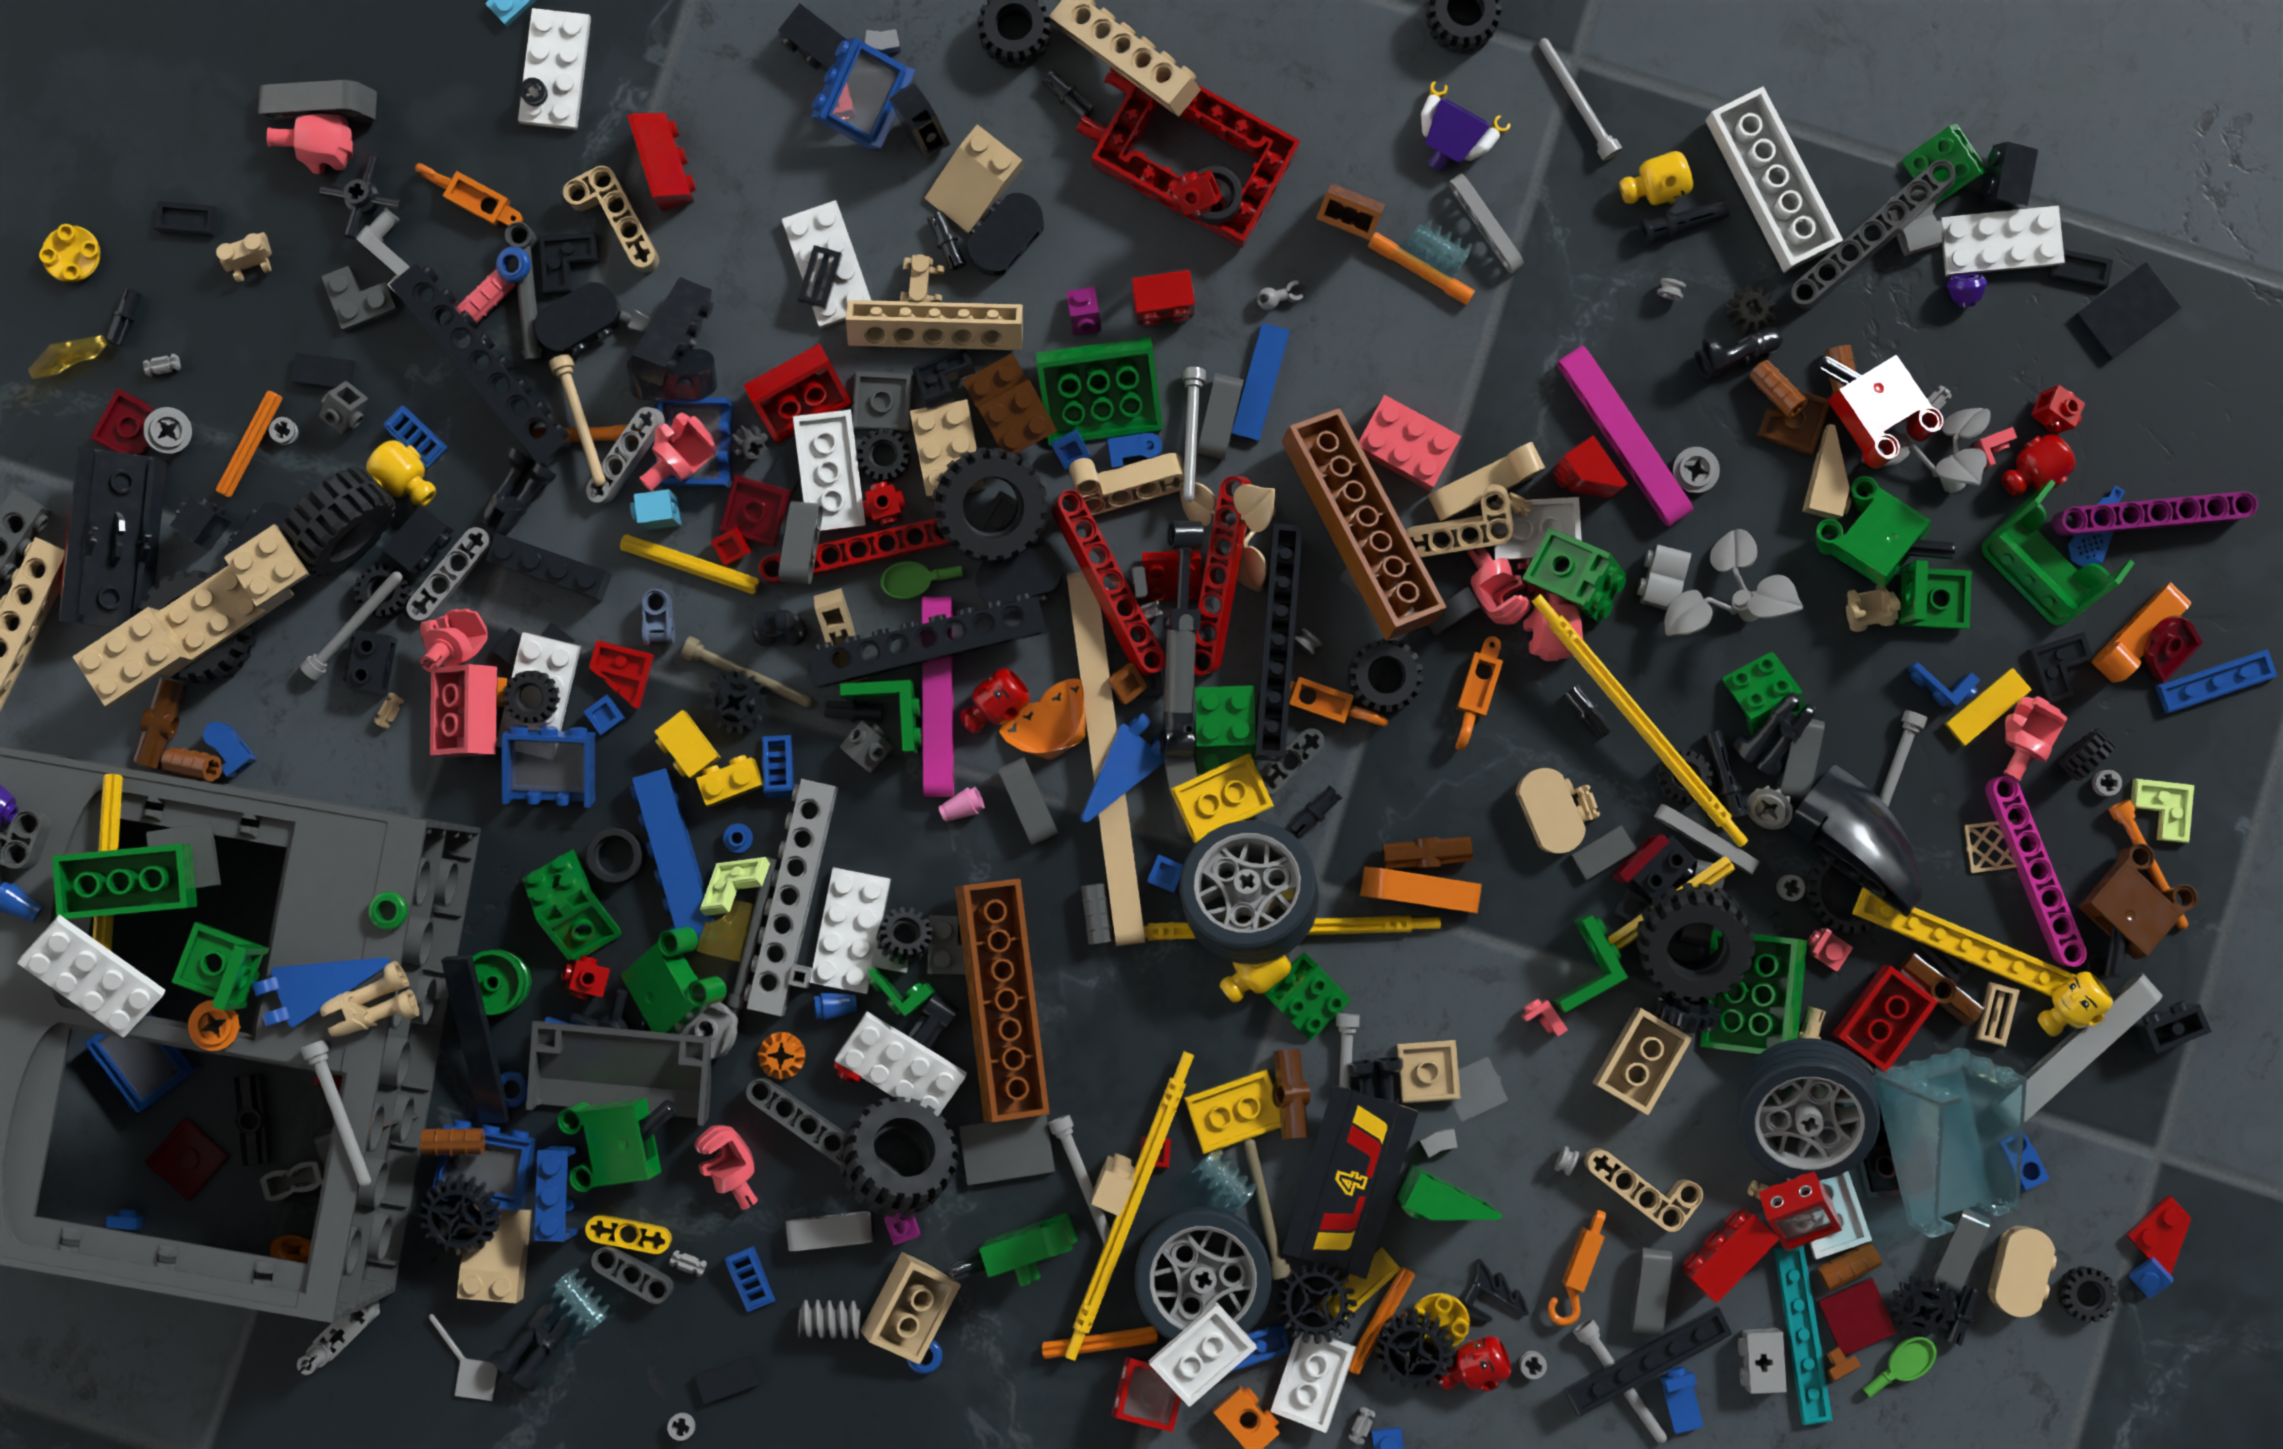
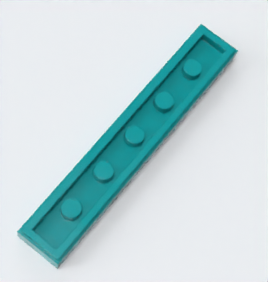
M1802 1245L1788 1251L1783 1246L1773 1247L1801 1424L1810 1425L1833 1421L1805 1247Z

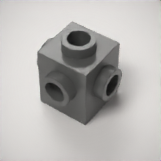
M345 381L333 390H330L321 401L323 406L319 417L342 434L351 427L355 429L361 424L365 417L363 411L369 398Z
M861 721L850 732L846 740L840 745V748L871 774L878 764L885 759L893 746L885 740L888 734L879 726L874 724L872 727H869L865 722Z

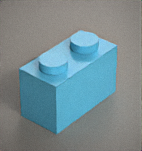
M669 489L634 494L635 502L630 503L632 519L637 520V523L644 529L655 530L681 526L678 497Z

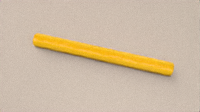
M105 774L103 776L98 851L118 850L123 777L119 774ZM114 915L94 917L93 939L111 951Z

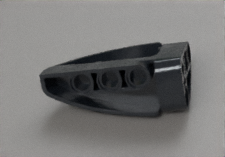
M1835 764L1803 800L1793 815L1788 828L1809 843L1814 838H1817L1813 849L1819 857L1899 913L1908 917L1920 901L1922 895L1919 869L1911 844L1899 821L1887 805L1861 781Z

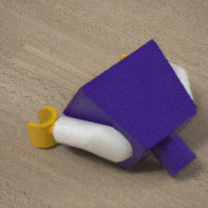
M1434 81L1430 87V96H1428L1421 112L1422 134L1427 138L1425 144L1435 149L1428 164L1443 172L1450 158L1461 163L1464 159L1472 161L1489 152L1500 136L1504 135L1511 125L1509 123L1505 128H1500L1497 124L1501 117L1500 115L1490 123L1446 98L1448 86L1445 85L1444 91L1437 92L1434 90L1436 86V81Z

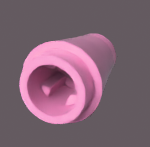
M967 787L943 805H940L939 811L943 820L948 822L977 815L985 806L977 788L969 789Z

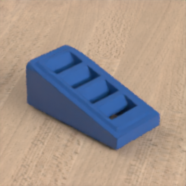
M404 405L383 424V427L405 447L408 445L412 446L421 456L419 460L428 469L449 449ZM407 418H409L410 420L399 431H397L396 429ZM416 425L418 429L406 439L404 436ZM426 434L428 437L415 448L413 445ZM434 442L436 446L424 457L421 453Z
M791 735L762 737L763 793L767 799L792 797L794 771ZM785 746V751L769 752V747ZM770 759H786V762L770 763ZM786 771V774L770 775V772ZM773 783H786L785 785H771Z
M754 1245L724 1258L747 1312L775 1301ZM748 1258L750 1259L751 1264L738 1269L736 1263ZM752 1269L755 1270V1275L745 1279L741 1278L740 1274ZM759 1279L761 1285L746 1290V1284ZM762 1290L766 1295L753 1301L749 1298L750 1295Z

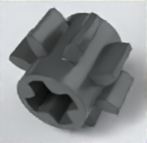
M755 424L751 428L742 425L731 436L736 443L731 446V449L745 462L748 458L759 460L764 451L768 450L764 444L768 436L763 431H760Z

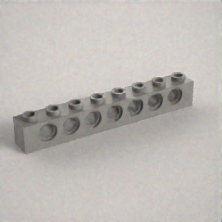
M801 779L800 784H795L791 800L795 801L793 813H788L785 822V829L789 830L787 840L781 841L778 858L782 859L780 870L775 869L771 886L775 887L773 899L768 898L764 915L768 916L766 927H761L757 943L762 944L759 956L755 955L753 958L751 972L755 973L753 983L747 985L744 995V1001L748 1002L747 1009L777 1016L785 1015L792 986L788 984L791 968L794 964H797L837 796L838 787L805 779ZM808 803H814L818 808V813L813 819H806L803 815V808ZM802 831H807L811 836V842L805 848L799 847L796 843V837ZM794 860H800L804 864L803 873L797 877L793 876L789 870V866ZM788 888L794 889L797 893V900L792 905H787L783 901V893ZM780 917H786L791 924L790 930L785 934L778 932L776 929V922ZM775 945L780 946L784 952L783 959L778 963L772 961L769 957V951ZM767 974L773 975L777 980V986L773 991L766 990L762 985V980Z

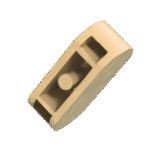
M1550 768L1536 769L1523 776L1517 785L1516 796L1538 847L1548 853L1560 854L1575 849L1581 843L1586 831L1583 822H1586L1587 819L1580 805L1576 806L1572 795L1575 794L1569 778L1564 780L1560 772Z
M2014 1226L2001 1234L1987 1289L1990 1301L1999 1310L2015 1317H2027L2038 1312L2042 1307V1303L2047 1300L2050 1289L2047 1282L2049 1274L2056 1267L2057 1259L2054 1256L2055 1247L2046 1234L2027 1226Z

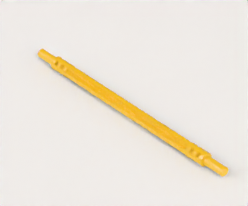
M1541 594L1536 596L1531 602L1550 623L1548 627L1561 640L1718 827L1721 826L1738 847L1745 845L1748 839L1730 819L1732 815L1659 731L1563 615L1559 616Z
M1411 915L1315 918L1313 927L1307 935L1411 933L1413 929H1441L1440 917L1411 918ZM1237 921V922H1238V923H1241V924H1245V923H1247V922H1249V921ZM1187 922L1147 923V926H1143L1144 936L1148 938V941L1196 939Z
M1183 1051L1174 1077L1169 1079L1135 1166L1134 1184L1120 1217L1117 1215L1115 1217L1074 1322L1073 1328L1075 1330L1065 1353L1066 1358L1076 1360L1084 1337L1091 1330L1186 1087L1184 1081L1193 1061V1054Z

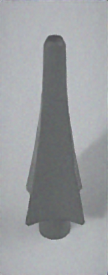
M634 309L633 314L622 310L618 321L627 324L628 331L645 334L653 320ZM691 339L690 346L695 347L696 342Z

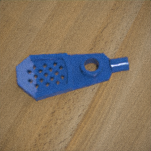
M2115 485L2110 496L2101 498L2097 505L2119 503L2125 490ZM2095 512L2094 520L2096 524L2101 526L2102 518ZM2114 532L2073 536L2067 545L2070 562L2079 567L2088 563H2103Z

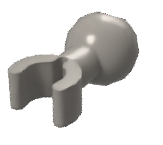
M1293 280L1286 288L1277 291L1273 288L1260 290L1257 295V303L1264 310H1272L1277 307L1280 301L1299 302L1303 298L1302 294L1298 296L1292 293L1288 294L1292 287H1296L1299 284V281Z

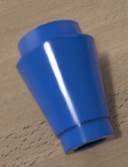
M3 882L0 886V912L34 923L40 915L43 906L38 904L37 901L15 883L10 885L7 882Z
M820 993V996L813 997L816 1020L823 1019L825 1022L850 1014L851 1012H857L855 994Z

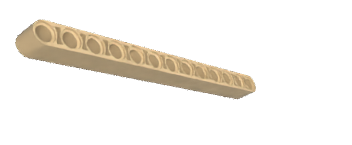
M1083 572L1067 573L1080 678L1084 689L1085 716L1095 783L1117 732L1112 689L1107 681L1110 674L1101 607ZM1124 793L1099 813L1116 947L1145 943L1126 794Z

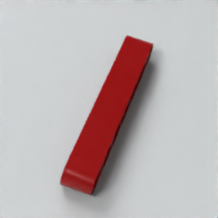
M1244 476L1226 477L1221 482L1197 609L1201 610L1200 631H1196L1194 672L1196 675L1213 674L1218 671L1222 663L1247 527L1245 520L1241 519V514L1235 508L1232 485L1236 481L1241 485L1252 484ZM1230 510L1236 514V522L1232 526L1226 520L1227 513ZM1225 539L1231 544V550L1227 555L1221 550V544ZM1219 568H1222L1226 574L1223 583H1219L1216 579V572ZM1213 597H1217L1220 601V608L1217 612H1214L1210 606ZM1209 625L1215 631V637L1212 641L1208 640L1205 635V630ZM1203 654L1210 660L1207 669H1204L1200 664V658Z
M1075 490L1062 492L1051 502L1050 509L1127 659L1135 665L1141 676H1149L1159 672L1165 665V655L1083 497ZM1063 499H1067L1071 503V512L1063 508ZM1076 525H1080L1085 529V538L1080 537L1076 533ZM1090 551L1097 553L1099 557L1098 564L1090 560ZM1104 577L1112 581V590H1108L1104 586ZM1118 603L1123 604L1126 608L1125 616L1118 613ZM1131 629H1135L1139 633V642H1135L1131 638ZM1145 655H1148L1152 658V668H1149L1145 665Z
M936 518L819 544L813 577L943 548L951 544L946 539H941L937 536ZM914 531L924 534V539L919 545H912L908 542L909 535ZM885 538H893L895 540L894 548L889 552L882 551L880 549L881 541ZM857 544H864L867 547L866 554L861 558L852 556V549ZM830 550L837 551V561L834 564H825L823 561L824 554ZM781 553L765 557L759 565L761 576L773 585L787 583L780 582L779 575L776 577H769L767 575V568L770 564H780Z

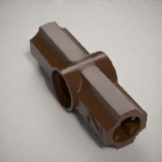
M159 678L151 707L145 710L141 719L140 730L142 735L133 762L155 769L161 768V757L167 749L169 740L174 738L178 730L180 719L177 714L186 685Z
M1470 836L1446 839L1432 837L1413 839V842L1382 844L1384 869L1416 867V869L1439 867L1442 864L1448 863L1456 864L1473 861V849Z
M1914 952L1900 964L1898 969L1900 973L1938 1000L1937 1005L1965 1027L1969 1028L1982 1014L1984 1007L1959 989L1953 980L1944 977ZM1939 982H1942L1946 988V992L1941 998H1938L1935 994V986Z
M1300 1049L1273 1051L1276 1083L1272 1088V1100L1274 1105L1279 1108L1282 1140L1309 1138L1306 1106L1310 1102L1311 1092L1308 1083L1303 1081Z

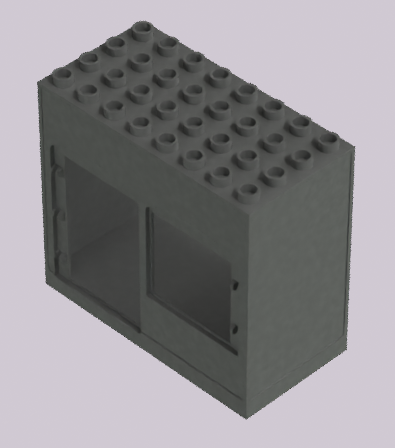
M0 746V785L4 786L16 799V806L19 808L18 812L23 810L42 811L48 815L51 821L49 835L41 857L35 866L28 869H15L1 865L2 883L7 882L10 885L15 883L37 901L38 904L42 905L43 909L34 923L0 912V1265L333 1323L395 1292L421 1153L420 1135L426 1126L450 998L441 960L446 956L458 955L481 828L213 781H198L195 778L189 779L184 776L179 777L167 773ZM105 774H119L123 777L120 819L172 828L212 822L214 835L287 847L268 944L269 951L266 955L262 980L272 978L271 970L274 967L382 957L389 958L390 963L397 961L408 978V987L383 995L363 1005L368 1008L373 1007L410 989L417 1000L419 1016L413 1019H406L401 1014L392 1015L376 1021L377 1026L344 1036L331 1037L328 1028L336 1025L338 1022L346 1021L342 1010L322 1017L319 1011L296 1027H290L287 1020L273 1026H266L262 1014L282 1008L276 990L258 997L252 1033L238 1031L236 1040L222 1050L208 1051L196 1045L190 1037L187 1022L147 1015L124 1037L316 1071L314 1065H310L308 1060H304L300 1048L325 1039L329 1049L326 1052L328 1055L326 1062L331 1074L343 1076L339 1096L371 1177V1183L367 1187L359 1185L334 1120L308 1263L36 1216L71 1031L76 1029L116 1037L121 1036L24 969L17 962L57 918L52 856L98 851L103 776ZM148 801L164 804L163 811L147 809ZM32 816L27 821L26 826L30 833L36 828V819ZM243 818L260 820L259 828L242 825ZM11 823L0 826V831L8 833ZM22 846L17 849L15 855L20 863L26 855ZM385 891L400 894L408 906V916L405 922L394 930L377 928L369 917L371 900L377 894ZM392 902L382 904L380 908L382 918L389 921L395 917L396 906ZM94 917L66 919L90 936ZM384 969L351 990V992L381 979L384 976ZM208 1026V1028L204 1029V1031L215 1030L217 1034L220 1033L219 1028Z

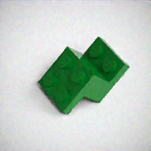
M1254 686L1195 687L1197 776L1247 753H1250L1254 760L1256 745Z

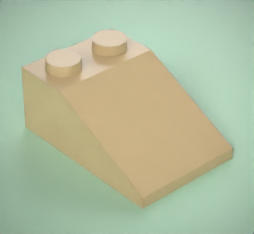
M977 124L958 147L925 196V200L939 211H943L946 217L970 235L971 228L985 217L993 203L1003 195L1024 169L1023 160Z
M500 1208L495 1209L501 1212V1218L496 1221L500 1226L496 1232H493V1239L490 1242L485 1241L486 1245L480 1250L475 1247L473 1253L468 1254L465 1249L463 1250L457 1298L517 1303L523 1299L532 1210L511 1211ZM475 1227L472 1229L467 1228L466 1234L474 1233L480 1229Z

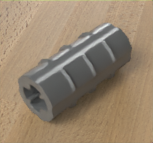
M1106 883L1081 886L1089 944L1114 941Z

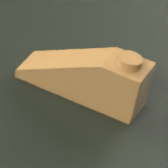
M1828 424L1822 431L1802 512L1838 520L1843 517V514L1848 513L1851 497H1848L1850 488L1836 426Z
M842 588L814 596L815 611L825 642H831L832 646L843 644V638L856 635ZM839 653L834 659L836 668H844L849 663V656L846 653ZM868 677L861 678V679H857V680H852V681H848V682H844V683H840V684L854 683V682H857V681H861V680H864V679H868Z

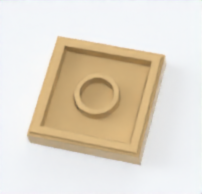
M1456 1040L1397 1044L1398 1057L1403 1058V1068L1399 1071L1402 1103L1461 1099Z

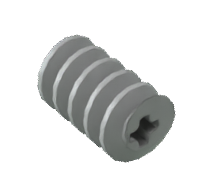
M804 1300L799 1313V1338L804 1329L808 1338H812L817 1329L820 1338L825 1337L827 1330H829L831 1338H836L839 1330H841L843 1338L848 1339L851 1330H853L855 1339H859L860 1310L857 1309L855 1301H851L848 1309H845L843 1301H839L837 1309H834L831 1300H828L825 1309H822L819 1300H816L813 1308L809 1307L808 1300Z

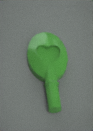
M906 561L896 563L886 569L881 576L880 582L883 591L887 595L898 599H909L924 593L929 588L931 582L963 577V570L961 565L929 570L918 562Z
M1914 1336L1901 1342L1890 1355L1888 1369L1881 1372L1882 1374L1863 1388L1865 1394L1871 1398L1886 1385L1892 1383L1895 1378L1901 1381H1912L1924 1375L1932 1367L1936 1359L1937 1350L1934 1343L1922 1336Z

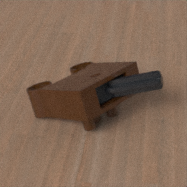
M2143 843L2135 844L2119 851L2117 862L2078 906L2110 936L2105 975L2112 978H2121L2123 976L2126 953L2134 960L2148 956L2184 912L2193 909L2198 903L2197 891L2192 886L2182 884L2168 888L2161 893L2138 872L2152 866L2155 857L2151 847ZM2133 853L2138 857V864L2132 858ZM2176 894H2179L2182 899L2181 905L2176 900Z

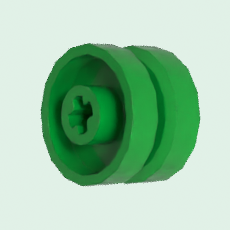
M505 950L483 951L473 956L486 1015L511 1012L521 1006L528 997L532 984L530 969L525 961L514 952ZM492 978H497L498 985L492 984Z

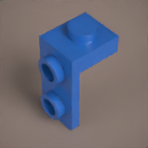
M1918 662L1912 663L1907 667L1912 673L1910 675L1911 679L1921 687L1926 686L1933 693L1931 695L1932 698L1943 707L1946 705L1949 708L1957 706L1962 700L1967 702L1977 692L1975 686L1980 679L1972 672L1964 674L1948 690Z
M1683 1366L1667 1370L1666 1374L1659 1375L1674 1432L1678 1434L1702 1428L1703 1422L1693 1387L1697 1385L1694 1373L1688 1368L1685 1369Z

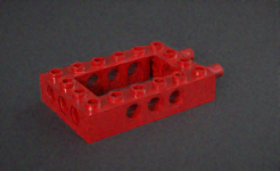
M1110 68V73H1107L1104 82L1126 93L1121 106L1107 128L1084 115L1081 119L1082 123L1079 122L1076 129L1077 133H1081L1098 143L1091 157L1092 166L1243 249L1299 150L1300 140L1198 85L1201 89L1200 92L1179 117L1259 160L1258 163H1254L1251 175L1245 187L1242 188L1241 206L1237 214L1228 222L1219 225L1205 224L1197 220L1192 213L1184 215L1182 208H1177L1173 199V192H1175L1173 188L1180 181V176L1171 172L1172 168L1168 166L1164 168L1146 158V154L1134 150L1158 106L1167 108ZM1222 196L1217 204L1210 206L1211 210L1209 212L1224 210L1228 207L1227 200Z

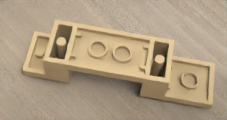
M272 525L226 555L224 558L229 564L227 567L163 609L156 610L147 607L73 656L105 707H110L158 674L169 677L173 676L294 596L290 588L310 574L277 525Z

